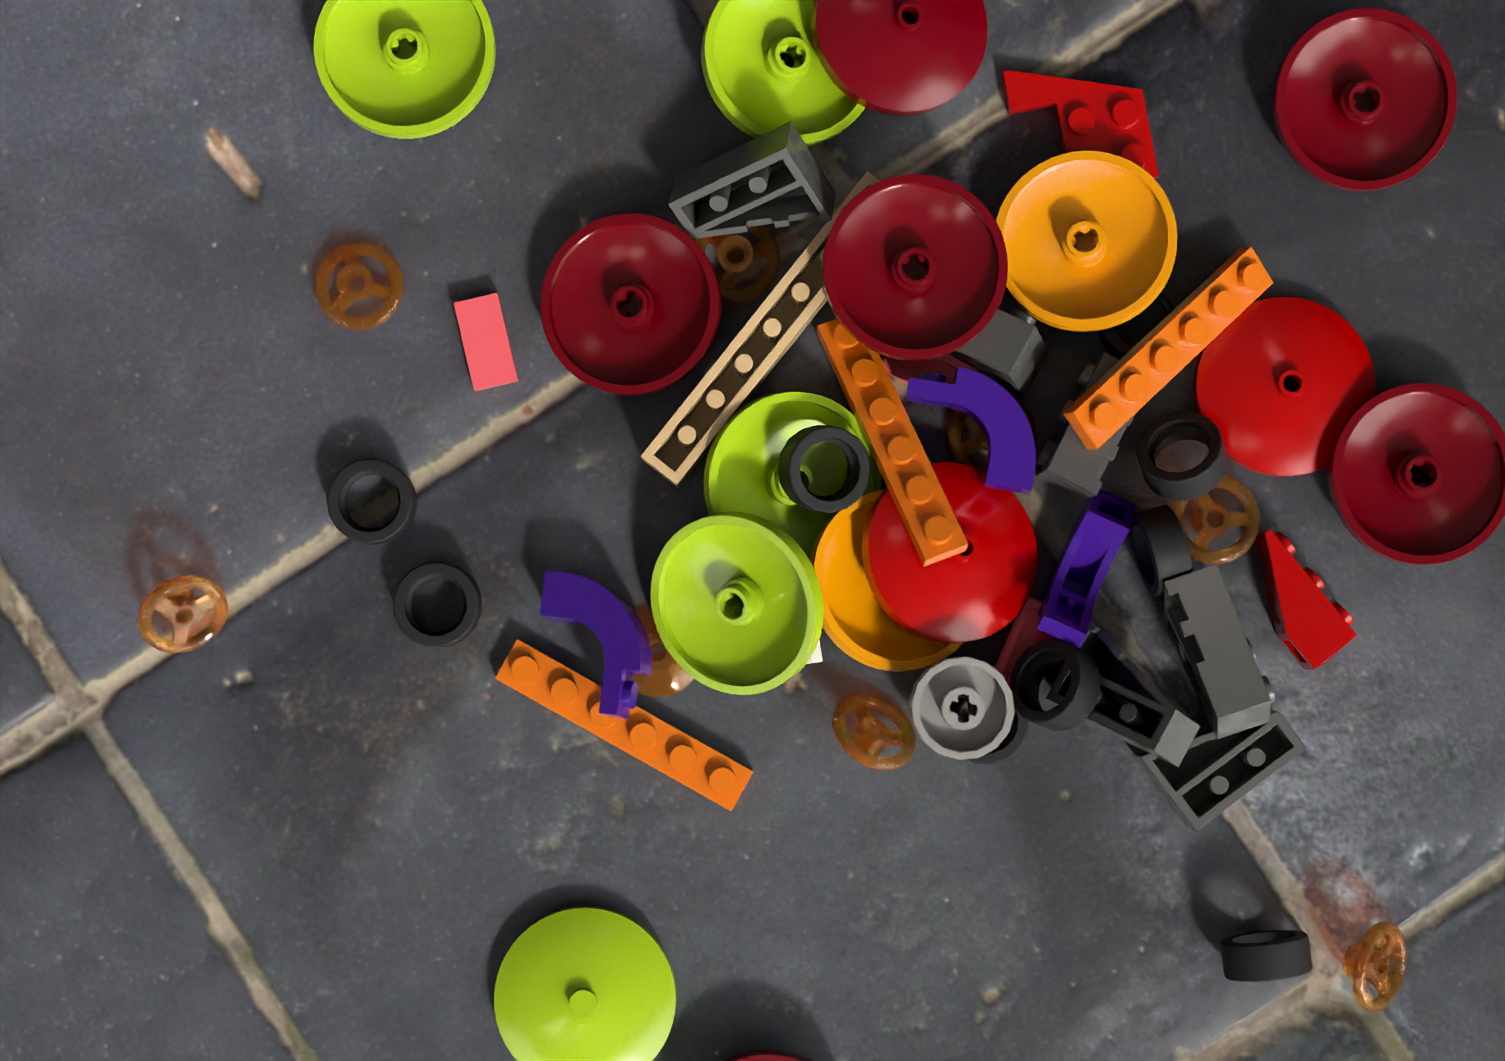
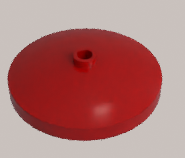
M1295 297L1268 298L1250 304L1200 352L1193 378V396L1196 412L1210 418L1220 429L1227 458L1252 472L1274 477L1299 476L1327 467L1333 443L1344 422L1360 405L1376 395L1373 363L1367 347L1355 329L1339 314L1326 306ZM1286 376H1288L1290 382L1295 384V390L1292 392L1284 387L1283 382Z
M932 463L931 466L968 542L967 550L923 566L888 488H886L872 506L864 527L862 539L863 566L874 597L887 615L899 626L917 637L936 643H968L998 632L1008 625L1023 609L1036 579L1038 566L1037 542L1031 521L1013 492L983 487L984 470L963 463Z

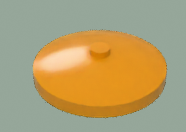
M1075 151L1052 157L1038 164L1023 175L1011 188L1000 207L996 219L1007 251V291L1015 302L1029 315L1049 326L1075 332L1099 331L1131 320L1144 311L1158 297L1171 275L1176 258L1177 225L1172 206L1158 182L1143 168L1130 160L1111 153Z
M880 490L861 496L859 500L847 509L833 514L819 532L809 561L815 570L821 587L824 609L822 628L829 638L844 653L864 665L884 671H911L945 659L962 644L936 643L913 635L892 620L874 597L863 566L862 539L871 508L884 491Z

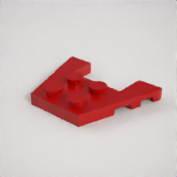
M1012 70L1003 71L1001 78L1008 115L1054 107L1063 154L1075 151L1111 153L1137 164L1155 180L1159 177L1142 89Z

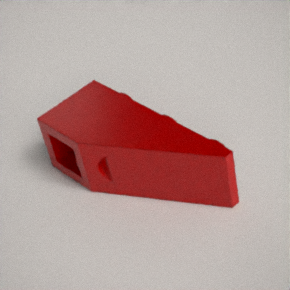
M1271 529L1260 531L1255 537L1275 633L1303 669L1316 670L1357 636L1350 627L1353 619L1338 602L1331 604L1321 590L1325 586L1319 576L1311 568L1305 567L1303 569L1292 556L1296 550L1285 535L1279 531L1274 534Z

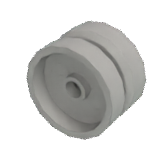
M969 657L946 658L925 668L914 682L908 701L910 723L920 740L938 754L958 760L980 758L996 749L1009 733L1015 713L1012 691L1003 675L987 662ZM958 698L964 699L968 704V710L962 716H958L951 711L952 702H958Z

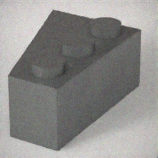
M790 121L676 176L668 205L689 236L697 239L747 232L748 227L774 224L775 228L786 227L790 225V221L817 218V222L832 220L836 192Z
M997 309L988 325L974 339L960 349L949 353V355H953L976 366L978 372L987 377L989 374H992L1011 383L1014 388L1012 392L1025 398L1050 351L1036 326H1034L1036 321L1032 317L1017 309H1011L1009 314Z
M1105 352L1097 358L1096 362L1088 359L1076 381L1077 384L1083 386L1076 400L1119 360ZM1067 399L1056 419V423L1062 427L1055 441L1047 438L1036 458V463L1041 465L1036 476L1085 501L1098 494L1103 484L1099 480L1109 460H1114L1120 448L1117 445L1127 426L1131 424L1135 414L1098 449H1086L1063 414L1074 403V401Z
M1217 564L1165 581L1164 627L1216 738L1220 739L1269 722L1271 703L1275 702L1274 691L1269 679L1266 676L1261 677L1256 664L1254 649L1249 639L1245 637Z
M1090 619L1087 635L1080 647L1077 648L1086 651L1097 664L1101 680L1100 694L1096 705L1084 721L1179 767L1200 728L1199 724L1112 634ZM1065 661L1046 699L1056 705L1065 697L1071 683V669L1068 661Z
M1270 710L1269 722L1220 739L1216 738L1212 728L1197 732L1179 767L1144 750L1132 755L1187 828L1198 831L1307 748L1279 711Z

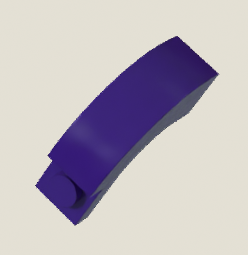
M959 366L955 373L954 384L945 383L946 376L931 372H919L918 378H909L905 397L906 401L956 409L970 416L979 425L985 436L988 450L983 487L1028 494L1032 491L1036 464L1033 433L1025 413L1006 389L993 379L979 372Z
M1102 489L1099 490L1096 496L1087 499L1047 585L1037 614L1040 616L1037 629L1048 633L1057 640L1080 647L1087 635L1100 587L1116 553L1130 530L1136 507L1135 504Z
M545 570L540 616L553 622L583 624L592 629L601 642L605 658L599 713L611 718L628 719L629 709H634L638 697V685L636 681H633L634 674L651 676L652 671L649 640L640 619L626 601L603 585L574 573Z

